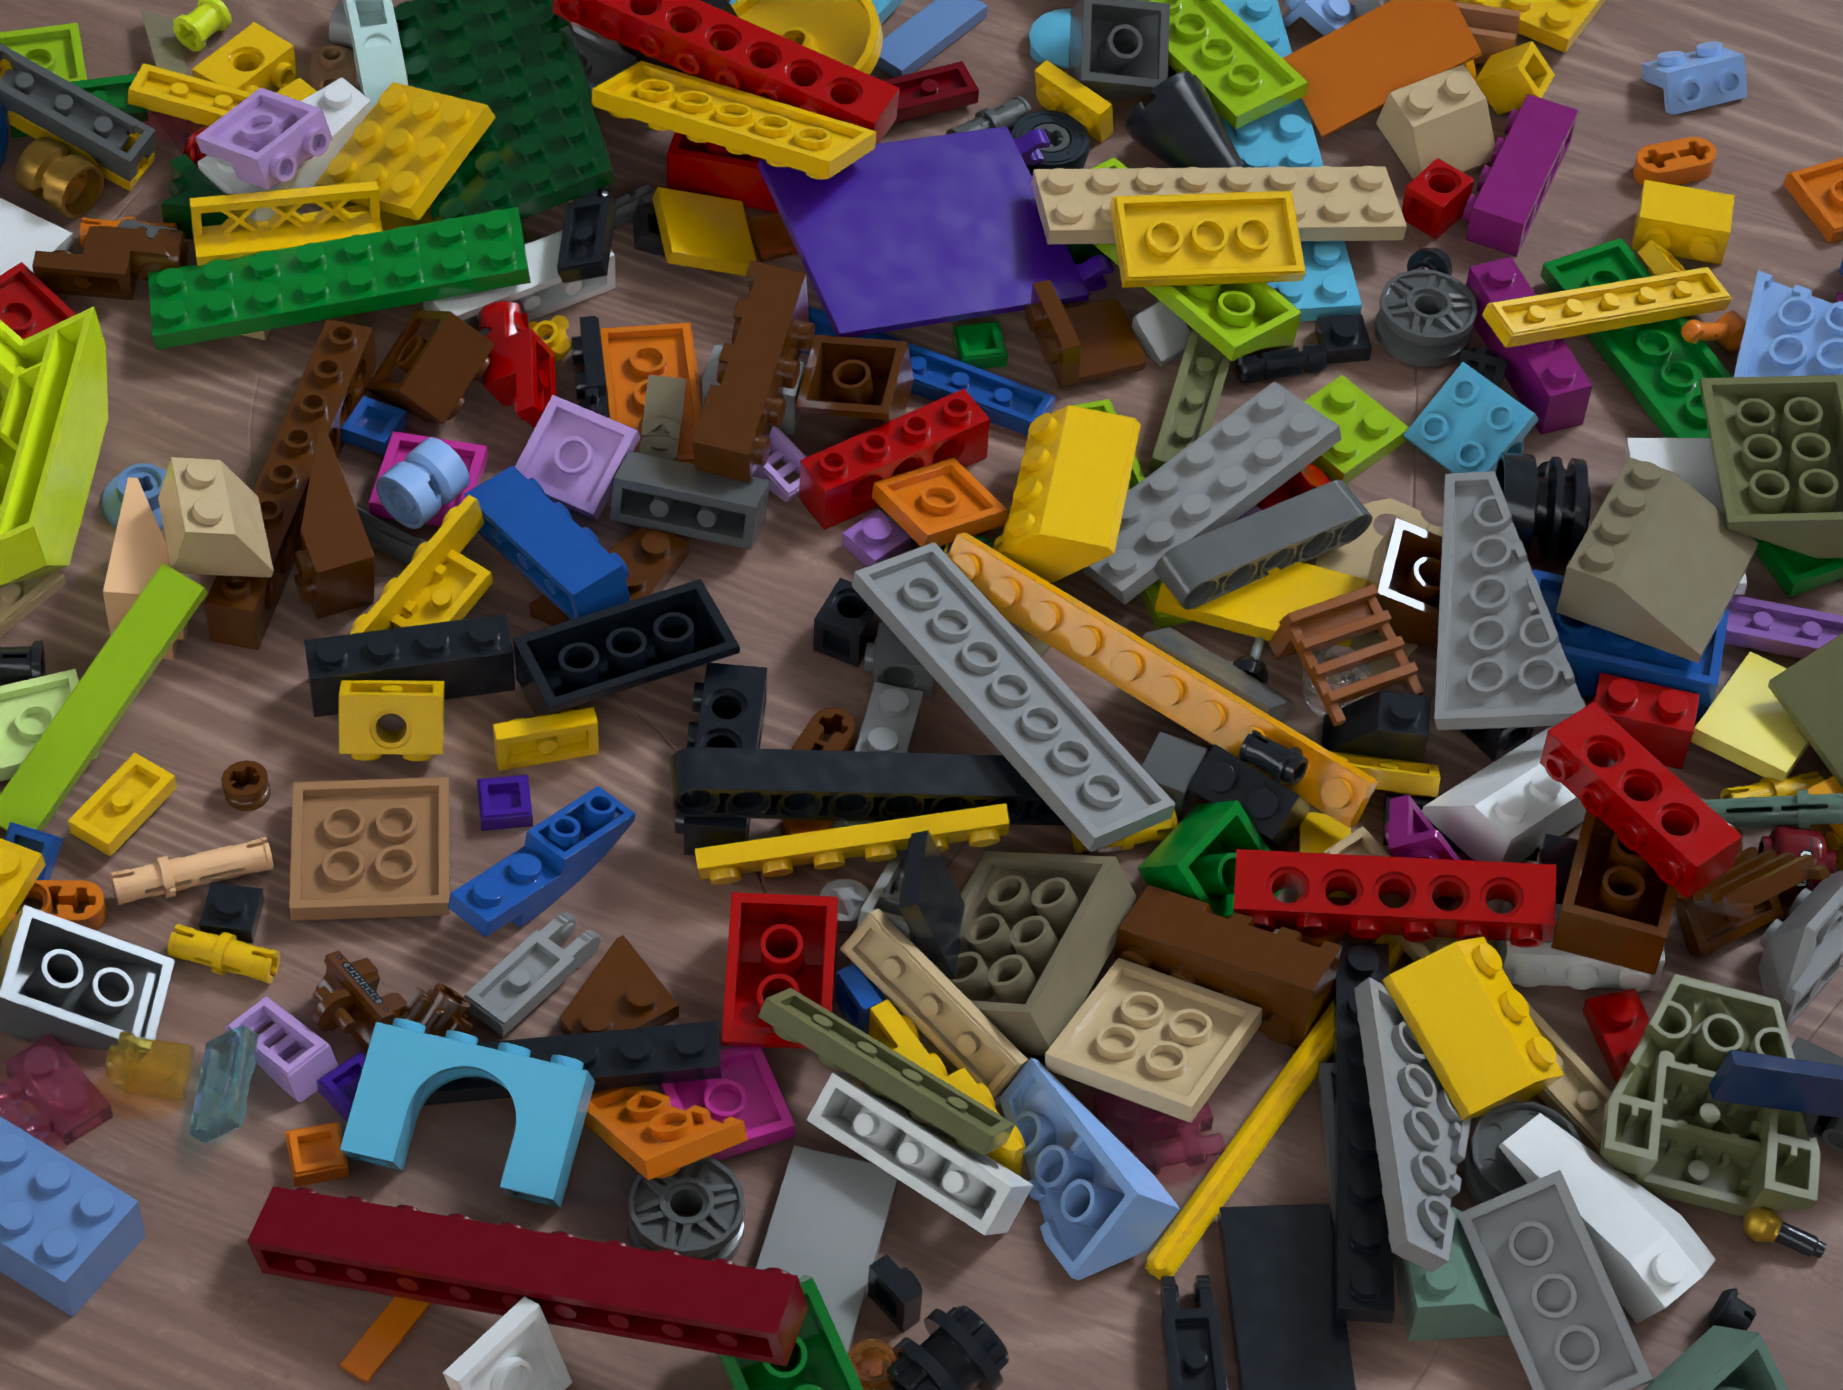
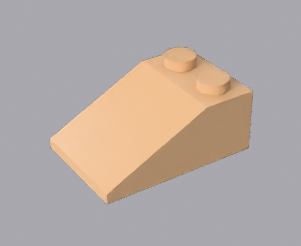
M128 477L103 588L110 636L162 562L171 567L167 544L138 478ZM188 623L163 659H175L178 640H186Z

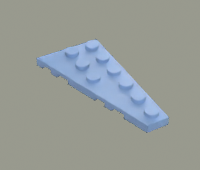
M1758 270L1734 377L1843 375V302L1839 301L1833 304L1812 296V290L1797 284L1794 288L1773 281V275Z

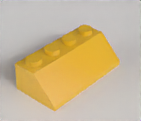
M1067 405L1051 414L1044 413L1038 416L1028 429V437L1000 553L1049 583L1056 582L1113 555L1116 549L1141 427L1137 419Z

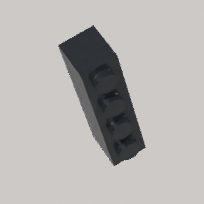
M506 614L304 640L314 717L339 714L341 680L444 681V700L515 690L514 656Z

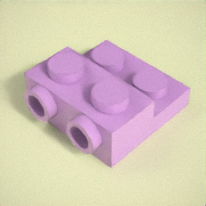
M259 88L195 137L201 153L231 163L237 179L266 190L281 182L291 180L298 166L314 156L323 155L327 151L330 141L333 140L323 109L264 88Z

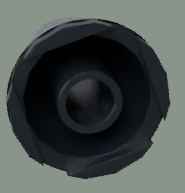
M1190 71L1175 74L1158 84L1151 90L1156 97L1146 107L1140 101L1127 119L1125 129L1131 138L1172 168H1245L1202 81L1195 74L1193 76Z

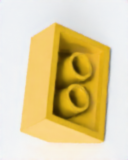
M1484 937L1456 941L1389 974L1382 980L1462 1120L1486 1115L1491 1109L1510 1102H1526L1564 1076L1556 1061L1557 1055L1553 1046L1540 1034L1529 1015L1530 1011L1527 1001L1514 989L1502 969L1503 964L1500 955L1487 943Z

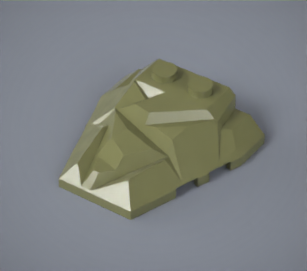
M1675 974L1651 1017L1639 1044L1631 1055L1619 1082L1605 1105L1600 1154L1616 1170L1627 1172L1632 1180L1653 1195L1744 1217L1749 1210L1760 1208L1761 1206L1778 1211L1812 1208L1818 1201L1821 1152L1817 1137L1809 1138L1803 1113L1712 1100L1708 1086L1730 1050L1795 1059L1779 1000Z

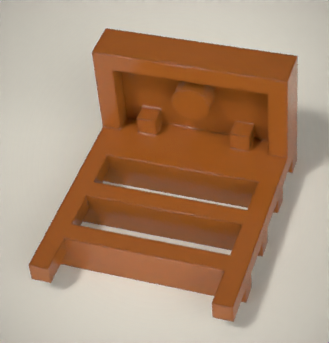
M1375 584L1288 613L1279 621L1280 626L1269 641V645L1277 660L1298 653L1334 726L1341 725L1346 721L1339 706L1341 703L1401 682L1405 683L1410 694L1422 696L1424 693L1416 676L1418 668L1415 662L1409 663L1402 649L1405 645L1402 637H1396L1389 624L1392 619L1388 610H1382L1376 598L1379 592ZM1378 630L1383 640L1381 643L1318 664L1313 654L1314 651ZM1390 655L1397 667L1335 690H1331L1326 678Z

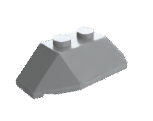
M1843 870L1830 874V877L1822 880L1813 891L1808 888L1803 889L1789 909L1790 916L1784 922L1776 919L1768 927L1760 941V945L1765 948L1758 967L1764 996L1779 1000L1787 1029L1843 968Z

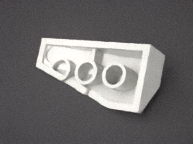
M1539 1113L1498 1145L1527 1184L1561 1170L1616 1296L1637 1324L1669 1306L1700 1280L1716 1260L1681 1214L1623 1172L1616 1170L1609 1162L1543 1114Z

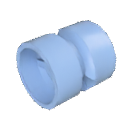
M431 437L425 439L409 452L404 461L396 463L379 477L376 482V492L387 512L396 521L405 527L417 529L421 528L441 509V505L449 504L470 484V478L466 465L460 456L448 444Z

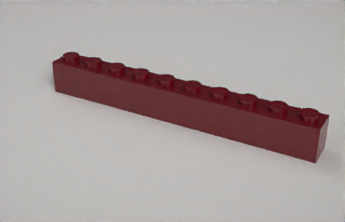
M273 1186L247 1240L262 1273L501 1316H504L523 1297H526L540 1305L548 1324L783 1366L788 1364L808 1309L798 1275H792L779 1268L770 1267L762 1270L739 1266L722 1258L704 1260L686 1257L669 1249L651 1251L633 1248L616 1240L598 1242L580 1239L563 1231L552 1233L533 1231L510 1222H503L499 1225L472 1220L465 1215L457 1213L445 1216L422 1212L409 1205L393 1207L370 1203L357 1196L340 1198L322 1195L304 1187L293 1190Z

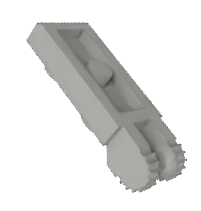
M561 912L559 916L557 915L556 919L549 922L540 932L535 930L465 993L464 998L470 1004L468 1011L504 1037L576 971V968H581L589 958H592L597 949H599L598 947L602 940L601 936L589 929L582 933L580 937H577L565 949H562L560 946L571 936L574 928L577 926V921L568 912Z

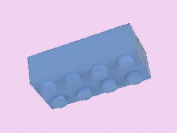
M0 1116V1272L71 1317H74L145 1238L139 1202Z

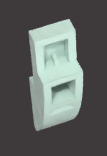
M343 0L361 93L371 100V108H373L381 94L387 90L392 82L408 86L392 0Z

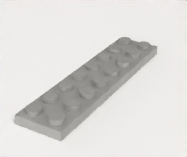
M935 542L854 572L851 586L1090 852L1172 817L1176 805L1175 802Z

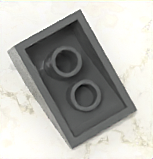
M24 905L5 930L0 945V1031L30 1042L149 1055L153 1049L175 959Z

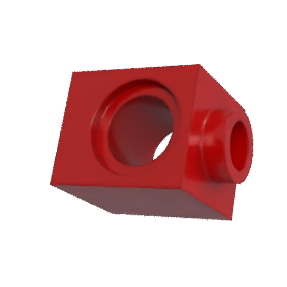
M1437 158L1406 185L1401 210L1405 222L1437 240L1463 216L1469 196L1472 194L1474 179Z

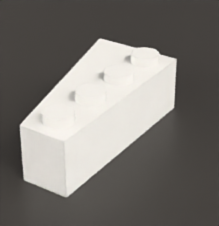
M343 77L302 100L301 102L323 109L333 140L330 141L329 147L323 155L314 156L312 159L303 162L297 167L296 173L291 180L281 182L269 190L237 179L231 163L210 155L198 161V168L222 195L316 187V182L328 168L331 160L337 156L353 135L356 127L362 123L372 110L371 100ZM268 207L256 208L249 217L255 221H266L276 212Z

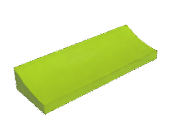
M1113 157L1091 169H1123L1127 167ZM1093 244L1119 266L1116 244ZM1266 282L1144 287L1231 361L1265 348L1294 346L1302 312Z

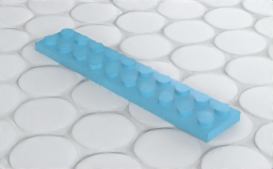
M1221 0L1282 58L1292 53L1278 0ZM1302 98L1238 129L1232 127L1218 113L1245 168L1323 166L1310 115ZM1301 241L1306 270L1303 280L1266 282L1302 312L1300 322L1317 321L1319 317L1357 315L1361 313L1362 303L1345 241Z

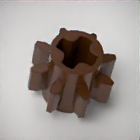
M437 983L433 990L429 989L428 992L418 987L404 1007V1010L408 1012L406 1018L426 1026V1034L445 1038L447 1030L468 1034L473 1027L468 1022L470 1016L466 1014L470 1007L469 1002L457 991L440 983Z

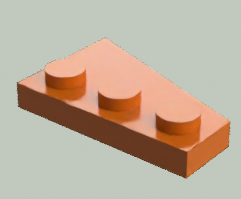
M639 1086L609 1088L591 1095L584 1121L588 1128L648 1181L654 1178L672 1176L683 1166L748 1140L743 1120L730 1116L721 1123L711 1119L709 1109L694 1105L687 1110H682L671 1106L669 1096Z

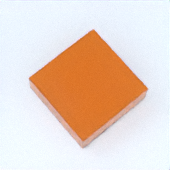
M339 1121L285 1131L295 1187L350 1177L346 1155L340 1150L343 1137Z

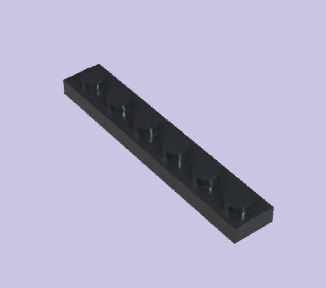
M718 1021L477 1043L478 1046L496 1050L500 1042L515 1044L531 1051L530 1058L550 1062L552 1055H562L577 1059L584 1063L582 1070L588 1071L594 1079L593 1090L722 1078L721 1032ZM463 1077L439 1087L429 1096L423 1106L512 1097L507 1089L492 1080L480 1077Z

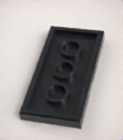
M1329 1203L1220 1207L1218 1223L1239 1390H1356L1346 1320H1336L1335 1242Z

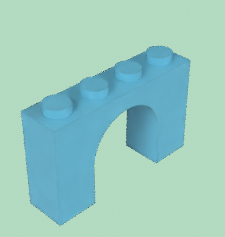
M394 1018L392 1025L376 1022L340 1150L352 1160L403 1171L418 1115L429 1096L442 1085L463 1077L489 1079L509 1091L516 1110L515 1132L500 1188L509 1197L561 1209L595 1084L590 1073L582 1070L584 1063L562 1055H552L550 1062L530 1058L531 1051L529 1049L504 1042L499 1043L497 1050L478 1046L477 1037L459 1031L447 1030L445 1038L426 1034V1026L407 1019Z

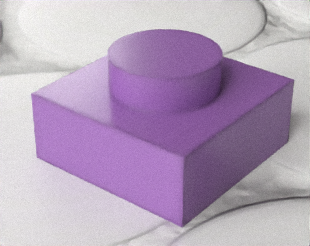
M878 509L843 532L842 546L868 567L911 550V537Z

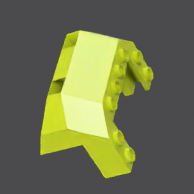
M94 306L24 340L0 320V585L42 577L50 572L70 566L108 423L106 344Z

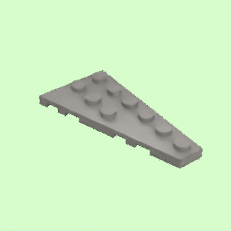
M1368 977L1356 986L1354 991L1391 1251L1405 1260L1430 1272H1434L1449 1262L1456 1218L1450 1205L1452 1197L1460 1192L1462 1178L1456 1174L1457 1164L1465 1159L1471 1119L1462 1120L1386 986Z

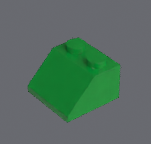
M1238 800L1197 804L1137 869L1148 885L1208 903L1213 914L1226 917L1233 914L1236 849L1270 850ZM1283 889L1277 891L1274 896L1276 897Z

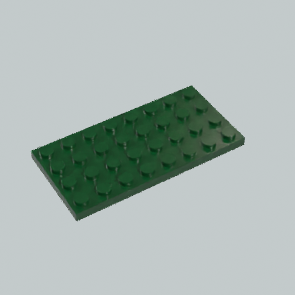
M412 0L402 2L393 8L408 86L488 105L496 117L430 205L434 222L518 207L522 220L616 183L596 108L591 103L592 94L572 24L553 13V0Z

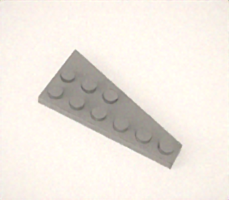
M1494 471L1445 474L1434 714L1436 729L1460 730L1556 726L1586 707L1581 698L1574 674L1561 647L1558 633L1536 577L1531 570L1526 551L1517 534L1512 515Z

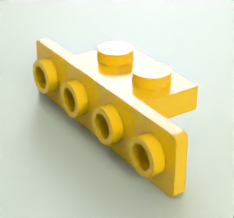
M468 495L459 506H455L447 512L439 530L428 542H423L418 546L410 564L398 578H392L385 585L380 599L367 614H362L355 620L349 634L462 620L494 582L491 571L460 554L484 525L478 499Z

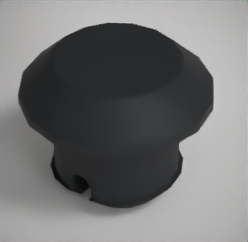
M1737 1288L1724 1290L1707 1318L1709 1327L1711 1328L1715 1325L1748 1330L1756 1316L1755 1308L1737 1298L1739 1294Z

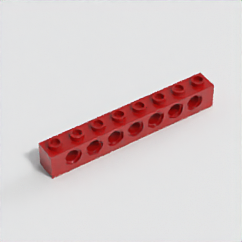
M553 0L554 14L561 16L569 22L577 23L595 31L607 39L622 43L648 57H653L676 67L686 74L877 131L876 144L880 143L896 120L900 88L701 0Z

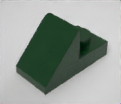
M183 154L169 161L172 181L168 182V189L171 198L162 202L161 209L163 223H176L177 229L186 233L185 239H193L189 198L219 196L222 194L189 157ZM222 212L202 213V227L222 225L229 217Z

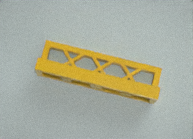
M377 181L189 198L197 266L206 265L213 260H229L263 251H273L308 243H318L353 235L383 231L380 220ZM369 198V211L349 213L342 208L351 199ZM316 203L323 208L315 216L302 217L295 212L303 204ZM268 207L276 212L266 221H255L249 217L256 208ZM222 212L229 217L222 225L202 227V213Z

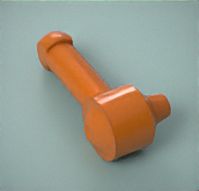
M1733 310L1725 313L1717 322L1689 320L1682 326L1681 334L1688 343L1696 344L1698 341H1717L1728 352L1740 350L1746 320Z

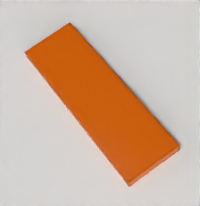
M394 1297L340 1363V1368L368 1384L432 1303Z

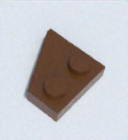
M622 935L616 938L560 1016V1030L564 1035L664 1026L679 1017V1004L625 936Z

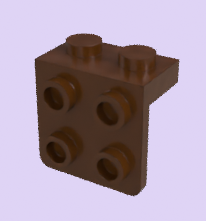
M1051 280L1032 284L1031 303L1026 304L1025 307L1026 320L1030 330L1034 332L1040 344L1043 358L1046 364L1050 366L1060 388L1136 372L1145 368L1146 355L1117 300L1106 299L1064 308Z

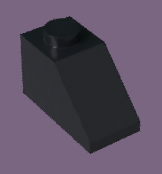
M1380 690L1341 707L1346 721L1341 725L1334 726L1329 714L1324 715L1321 746L1328 751L1422 763L1429 734L1431 697Z

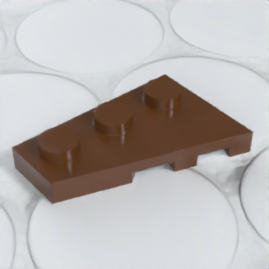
M640 527L607 550L610 554L613 552L617 553L628 568L629 578L626 579L630 601L661 592L689 555V541L665 531ZM544 594L530 603V616L553 626L570 620Z

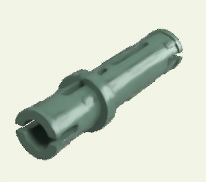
M1797 790V795L1702 799L1727 823L1737 828L1777 827L1782 825L1799 826L1801 829L1810 830L1811 825L1843 824V793L1809 795V790Z

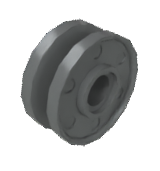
M1415 269L1400 273L1386 283L1381 293L1380 309L1375 319L1376 339L1384 351L1401 362L1416 367H1440L1451 364L1460 358L1461 350H1467L1470 344L1472 327L1477 316L1476 298L1465 284L1455 277L1439 271Z
M1510 1102L1491 1109L1478 1122L1463 1162L1465 1185L1474 1201L1479 1205L1527 1184L1498 1145L1532 1118L1541 1113L1583 1143L1573 1124L1556 1110L1535 1102Z
M705 1157L681 1167L676 1174L666 1178H654L648 1181L641 1173L635 1178L628 1196V1230L630 1244L633 1248L651 1251L669 1249L686 1257L704 1260L722 1258L730 1261L737 1254L744 1235L745 1201L743 1187L732 1170L714 1158ZM680 1214H691V1215H694V1216H692V1217H681V1216H678V1215H680Z

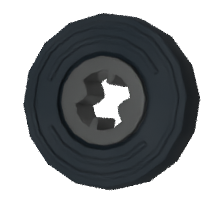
M1037 111L1025 115L1015 123L1011 132L1012 138H1019L1034 129H1043L1051 142L1050 147L1040 148L1044 157L1042 163L1037 165L1026 164L1031 176L1034 169H1083L1089 155L1090 145L1088 132L1079 121L1068 114L1057 111Z

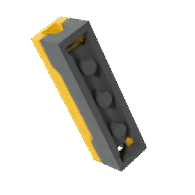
M0 43V101L7 109L9 124L35 139L41 137L54 139L67 147L71 154H78L102 169L106 179L131 191L155 160L156 130Z

